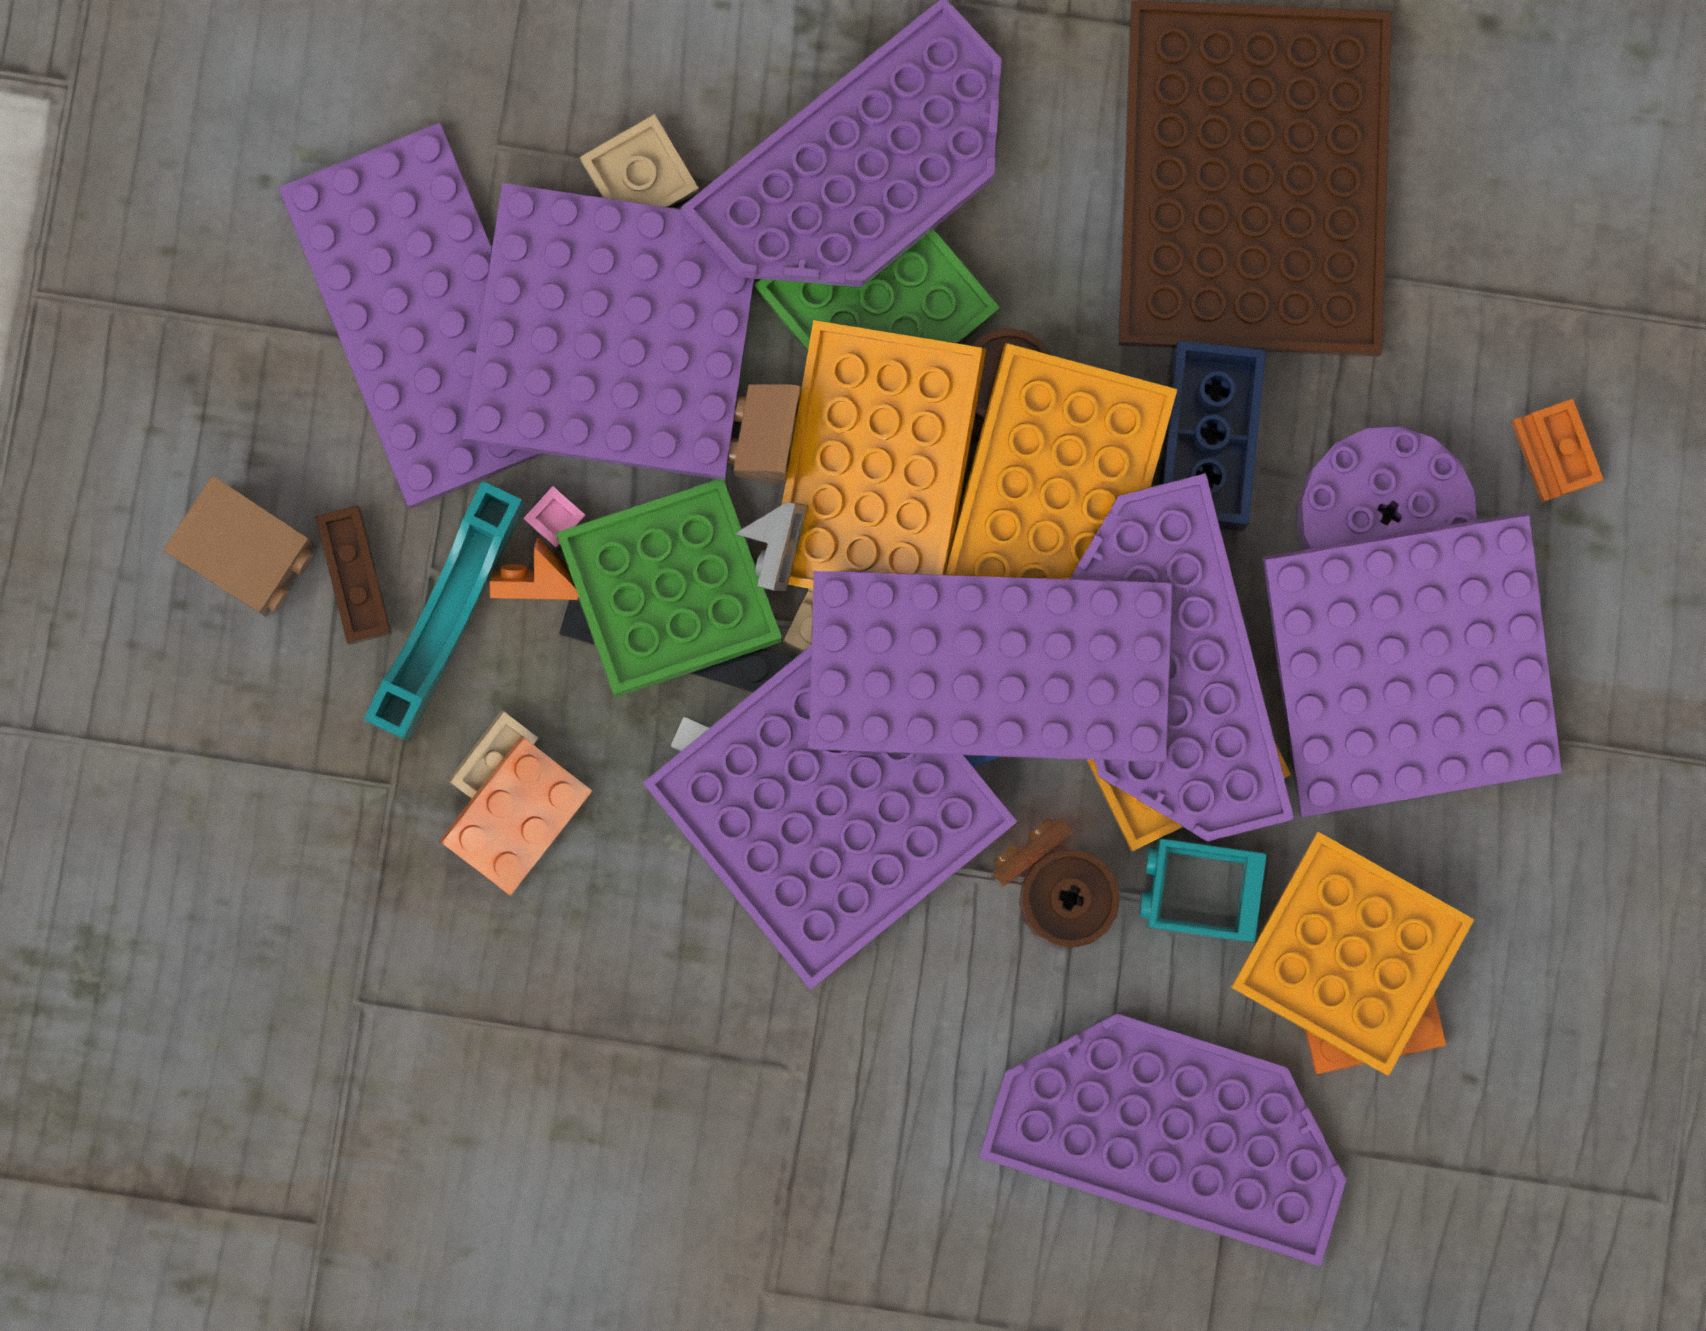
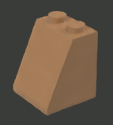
M212 475L163 550L180 563L266 617L270 610L277 612L287 599L290 590L286 586L295 573L301 575L310 564L314 553L310 550L314 543Z

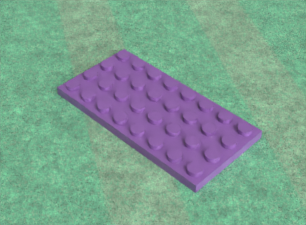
M437 123L278 187L408 508L411 509L544 455L537 452L463 442L462 439L492 248L441 124Z
M814 571L808 749L1166 762L1172 583Z

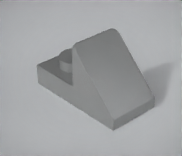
M786 502L736 533V535L768 543L766 550L761 551L756 563V575L759 576L758 587L773 591H786L808 506Z

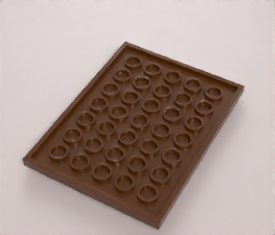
M1131 1L1119 346L1175 348L1179 340L1266 350V352L1380 356L1382 354L1392 11Z

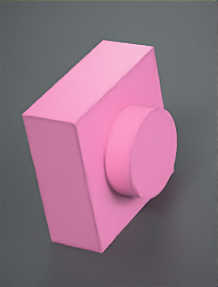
M552 486L523 519L551 545L558 549L560 546L556 532L580 525L586 518V515Z

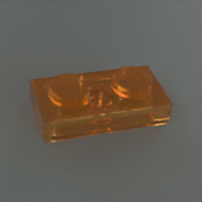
M1048 818L1028 834L1033 842L1020 852L1013 845L993 860L998 868L991 873V876L1002 888L1074 832L1064 819H1061L1054 825Z

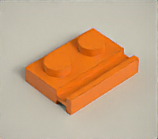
M1573 398L1511 421L1541 503L1598 484L1604 480Z

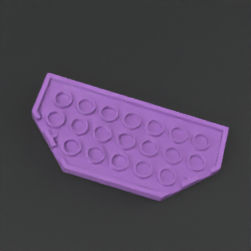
M939 0L681 207V215L737 277L863 287L993 181L995 175L998 99L1002 59L948 0Z
M1206 473L1118 496L1070 579L1172 583L1166 762L1095 760L1098 776L1206 841L1294 820Z
M1114 1014L1005 1071L978 1156L991 1162L1318 1266L1322 1264L1347 1181L1330 1152L1323 1134L1300 1095L1287 1067L1120 1014Z

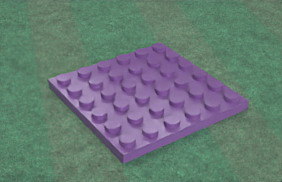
M502 183L463 431V442L725 480L754 278L737 277L681 215V209Z
M1524 512L1263 557L1298 811L1301 817L1562 773L1529 514Z
M810 646L650 776L643 784L811 990L1018 821L964 755L808 749L811 673Z

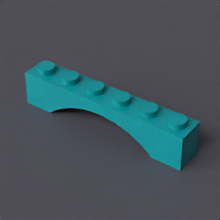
M481 481L462 519L438 581L404 647L382 680L363 720L408 743L410 742L491 579L492 573L526 508L521 499Z

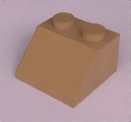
M792 384L748 385L747 396H738L734 421L742 422L739 439L731 438L727 464L734 465V477L785 485L801 394L800 386Z

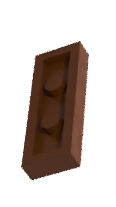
M356 505L315 516L347 644L351 645L392 634L360 507Z

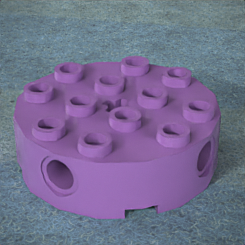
M1401 426L1366 428L1335 443L1306 476L1296 505L1299 542L1303 550L1477 521L1475 490L1460 460L1435 438ZM1385 508L1392 511L1391 518L1395 520L1387 525L1380 522L1382 514L1378 512Z

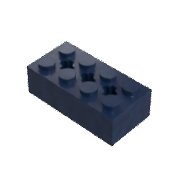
M1178 340L1173 350L1170 387L1177 389L1164 438L1160 485L1201 475L1203 471H1208L1210 479L1217 482V485H1211L1210 492L1220 529L1243 531L1249 524L1266 350ZM1211 385H1217L1218 393L1225 394V398L1221 397L1219 402L1212 401L1211 396L1206 394L1205 391L1208 392ZM1207 428H1213L1214 436L1221 437V441L1217 440L1214 445H1209L1200 434H1204Z

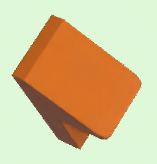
M537 538L534 546V570H527V566L521 564H506L501 566V570H494L490 579V598L579 599L567 565L540 538Z

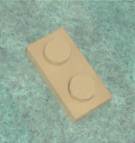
M501 710L448 781L470 798H473L520 736H523L533 745L538 737Z

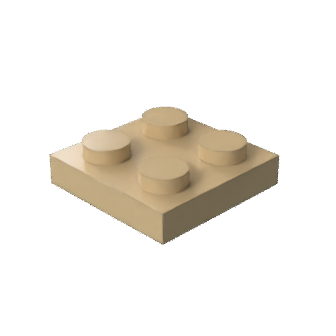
M655 114L579 157L602 198L672 208L699 192L698 186Z

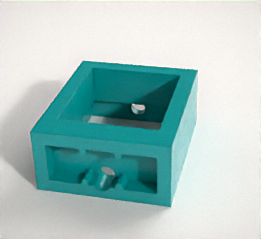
M1159 839L1156 848H1148L1145 874H1151L1152 881L1150 892H1142L1139 918L1146 919V929L1245 943L1255 942L1266 854ZM1168 854L1243 864L1234 929L1160 918Z

